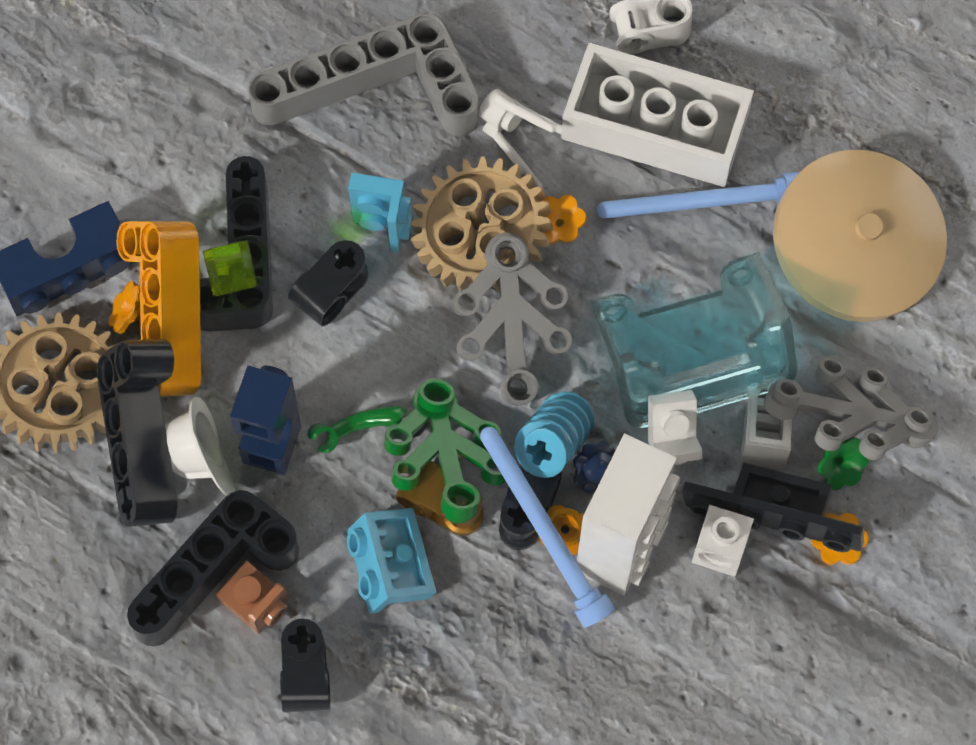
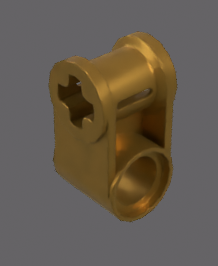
M432 461L420 471L419 482L416 488L409 491L398 490L395 494V499L403 507L413 508L416 515L428 518L460 536L475 533L482 526L484 520L481 496L477 513L467 522L455 524L445 517L441 510V499L445 488L441 467Z

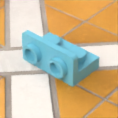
M351 172L348 192L353 223H359L361 227L372 231H381L384 228H388L391 252L400 253L402 240H410L412 232L411 221L413 220V215L410 214L412 198L405 197L404 181Z
M413 508L365 512L348 529L347 548L350 555L355 559L359 574V593L366 601L370 614L379 613L388 604L427 600L437 593Z

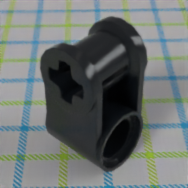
M343 240L336 242L309 270L304 272L295 281L288 293V299L321 327L327 326L340 314L344 306L368 281L369 273L365 264L366 259L363 249L353 241Z
M517 461V465L547 513L555 500L563 471L554 477L541 478L533 476L524 470ZM508 486L507 496L501 508L499 536L501 541L511 549H528L535 544L539 535ZM518 519L527 521L523 523L521 528L513 526V524L518 522Z
M301 618L293 620L286 625L281 637L282 671L280 673L282 711L330 710V679L327 668L326 645L322 630L317 623L310 619ZM304 635L309 636L311 644H308L307 652L299 653L297 644H300V637Z

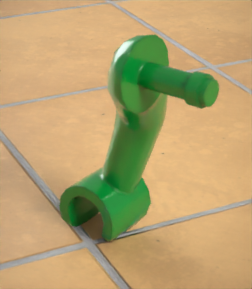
M401 406L374 408L354 413L329 426L323 423H315L308 429L307 437L315 439L321 432L326 431L327 439L319 446L318 450L322 453H329L336 448L338 439L346 435L377 426L390 427L394 424L398 425L406 414V409Z

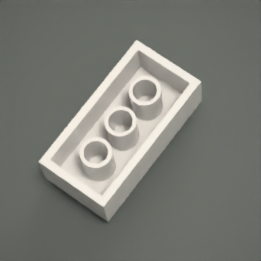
M588 43L563 113L561 139L725 187L748 118L754 90Z
M624 433L583 515L577 564L587 579L623 596L626 595L631 583L637 586L640 585L650 563L648 560L653 550L651 546L653 544L658 547L669 524L667 520L673 508L671 505L676 495L674 491L680 480L679 476L673 474L677 457Z

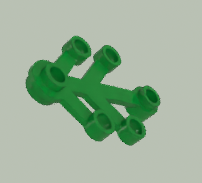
M429 379L424 381L414 393L413 406L415 409L398 425L391 426L386 430L385 450L391 455L403 456L410 451L412 437L428 421H430L432 433L406 459L399 460L394 464L391 482L397 489L403 491L416 488L419 482L420 471L438 454L445 484L441 499V510L449 521L458 524L465 523L477 513L480 494L474 485L464 481L458 455L481 468V478L490 485L503 484L505 479L501 472L490 469H498L480 439V433L486 427L495 428L499 435H501V429L495 422L483 420L457 404V395L450 383L442 379ZM450 421L473 433L472 442L453 431ZM393 439H400L403 442H396ZM406 473V474H409V475H411V476H410V477H404V476H402V475H400V474Z

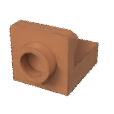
M248 561L216 593L217 600L257 634L266 625L273 627L278 623L288 609L286 603L289 601L286 588L279 582L275 585Z

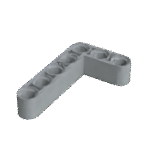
M430 13L415 15L260 72L251 79L248 86L252 113L255 119L265 125H276L417 72L436 115L446 132L454 136H464L473 132L478 124L479 99L477 91L445 24L438 16ZM422 38L434 39V41L429 43H423L419 40ZM384 52H392L395 54L394 56L387 58L380 56V54ZM348 66L356 68L354 71L351 72H343L340 70ZM438 72H448L451 74L444 78L435 76ZM305 81H315L317 83L310 87L301 86ZM269 95L277 97L275 100L269 102L261 100L263 97ZM457 106H462L467 108L468 110L465 112L458 113L450 109Z

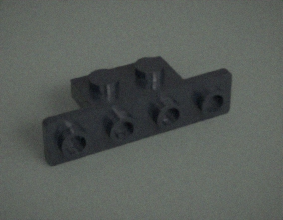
M743 462L733 493L691 482H685L682 489L685 505L692 512L706 517L709 505L753 518L751 529H758L760 526L778 530L780 535L791 540L801 541L804 538L821 541L827 548L838 552H848L850 549L861 551L864 544L863 527L824 517L832 493V486L828 483Z

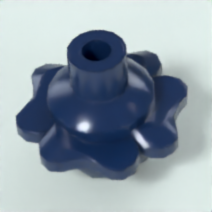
M605 440L597 444H585L582 447V452L573 460L575 467L573 482L578 486L582 485V490L587 494L595 491L616 450L610 449V444Z

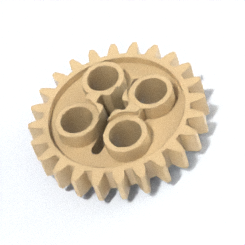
M481 156L477 168H472L470 162L467 159H463V171L457 173L453 167L448 165L447 173L449 178L444 181L434 175L432 179L436 189L434 191L429 189H422L420 191L427 203L414 204L413 206L416 215L420 218L411 221L413 231L418 233L411 240L415 249H421L417 253L422 264L429 263L427 270L432 277L441 274L440 279L445 287L451 285L456 279L459 291L467 289L469 284L487 266L485 260L486 246L492 238L502 233H512L521 237L528 246L529 260L542 262L543 259L537 247H549L550 245L548 236L543 232L553 230L550 218L546 217L551 213L548 202L542 201L545 198L542 187H534L533 175L529 173L521 178L522 173L518 164L513 165L506 172L502 158L496 161L493 168L488 166L485 156ZM490 192H495V193L491 196V198H490V200H489V203L487 204V203H486V200H487L488 194H489ZM464 197H477L471 205H458ZM513 205L518 207L512 215H499L500 211L506 206ZM485 215L489 224L484 223ZM474 227H479L477 234ZM453 235L464 236L462 241L456 245H445L447 239ZM474 247H476L474 258L467 259L472 254ZM504 248L499 254V259L505 264H510L514 260V254L510 249ZM500 278L492 285L496 293L500 292Z
M61 312L56 313L54 323L47 324L42 314L38 315V326L34 328L24 320L21 321L22 334L19 336L7 330L5 336L8 346L0 344V420L4 419L2 422L3 433L6 435L18 429V444L22 445L32 437L34 438L35 451L38 452L43 447L45 441L52 443L54 453H58L61 442L66 441L73 451H77V439L81 437L89 444H95L94 431L96 429L106 434L97 377L92 380L81 379L78 375L86 370L97 372L100 356L114 346H110L112 342L111 332L106 331L96 336L97 323L92 321L85 328L80 327L79 315H75L70 324H64ZM47 350H55L60 353L54 359H44L39 356ZM74 352H79L80 354L73 358L70 364H68V360L71 357V355ZM64 373H65V382L60 381V380L62 379ZM49 382H51V383L54 384V386L52 387V391H51V392H50V383H49ZM23 385H32L37 388L28 395L16 392ZM46 401V406L43 409V411L41 413H35L34 411L38 410ZM62 405H69L76 409L72 414L66 416L58 415L54 412Z

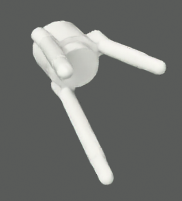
M495 89L487 95L479 109L478 116L487 122L483 127V132L498 143L514 164L519 165L523 176L529 173L533 175L534 187L541 186L543 188L541 182L502 135L501 131L512 132L519 125L522 118L551 133L557 132L561 134L562 125L523 106L500 89Z

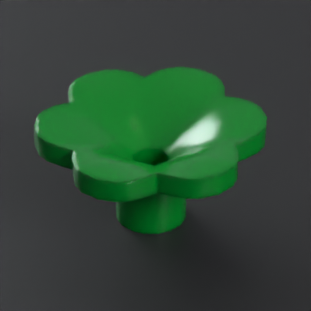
M855 436L842 442L839 449L835 451L825 450L823 452V459L818 465V473L825 478L826 483L831 484L832 490H840L844 485H856L861 480L862 469L869 463V459L864 457L859 451L861 440Z

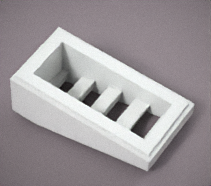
M750 373L741 447L742 464L744 462L777 470L785 468L791 451L792 419L781 420L769 414L757 413V410L766 411L764 407L765 399L758 398V393L767 394L773 383L785 378ZM756 428L779 430V433L756 430Z

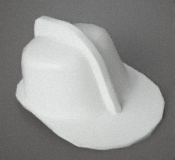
M193 397L190 401L189 411L165 425L172 470L177 475L188 480L212 478L220 491L227 496L231 492H235V488L220 449L214 420L201 398Z

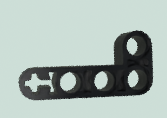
M251 156L237 157L230 162L226 169L229 276L200 279V303L205 300L218 302L211 309H200L202 331L255 329L267 324L272 317L273 294L268 187L263 165L258 159ZM250 181L251 195H244L243 193L244 182ZM247 218L258 220L257 223L248 227L239 224ZM249 257L260 259L254 266L248 267L240 264ZM250 297H258L262 300L254 307L241 305L244 300Z
M166 339L120 341L103 353L97 364V380L120 518L126 527L172 523L177 515V495L158 387L171 377L174 369L173 349L170 342Z
M242 490L231 492L218 504L128 607L127 618L135 637L146 646H158L168 641L246 552L271 570L282 571L290 568L295 564L299 556V545L294 527L254 494ZM249 510L254 513L253 518L245 524H236L231 521L233 515L238 511ZM283 537L289 541L287 547L279 552H271L265 548L272 538ZM214 543L224 547L222 553L216 558L209 559L201 556L202 550L207 545ZM189 578L193 580L191 588L180 594L170 591L173 582L177 579ZM161 597H164L166 601L163 604L160 602ZM148 615L153 619L158 616L160 621L156 625L150 622L144 625L142 620Z

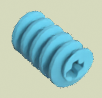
M563 391L551 395L543 402L519 430L515 438L514 451L518 462L524 470L533 476L549 478L556 476L564 469L565 465L569 463L576 451L580 449L590 431L594 428L595 417L587 401L576 393Z

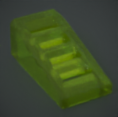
M239 241L202 251L213 296L257 286L248 241Z

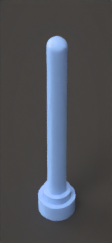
M800 171L783 173L782 178L774 179V183L603 201L597 205L596 213L600 218L606 219L776 200L778 204L783 192Z
M493 427L484 428L480 433V439L576 596V599L573 601L577 607L574 613L582 626L586 628L604 619L615 610L606 592L600 593L597 587H591L498 431Z

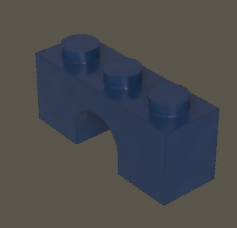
M109 201L69 218L76 240L72 250L61 258L48 259L40 256L33 249L28 238L0 250V284L16 317L24 313L38 312L45 308L49 301L64 294L73 295L79 293L90 282L105 275H117L127 269L129 264L133 263L124 261L117 250V232L121 224Z
M247 365L230 414L233 431L243 435L238 447L241 461L243 464L285 475L301 429L293 379L288 377L287 373L273 366L264 365L259 369Z

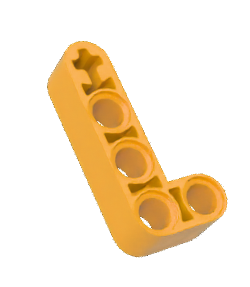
M189 221L123 222L118 229L116 240L119 255L124 261L140 262L141 340L166 339L170 342L174 353L172 375L158 386L160 397L193 395L199 390L201 384L200 261L197 229Z

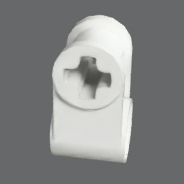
M623 0L614 4L609 11L610 18L616 23L618 30L617 49L623 53L638 54L646 50L683 44L691 34L692 4L690 0ZM677 17L681 20L677 22L667 21L665 18Z

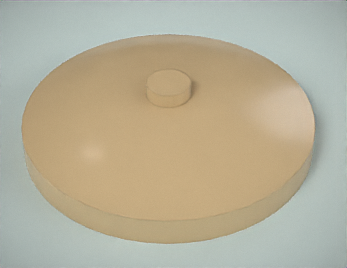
M843 150L818 158L801 170L783 192L775 212L773 225L774 247L784 275L792 287L808 303L822 312L839 319L855 322H874L888 319L904 312L917 303L932 288L944 264L947 250V232L944 216L935 195L923 179L911 168L882 153L869 150Z

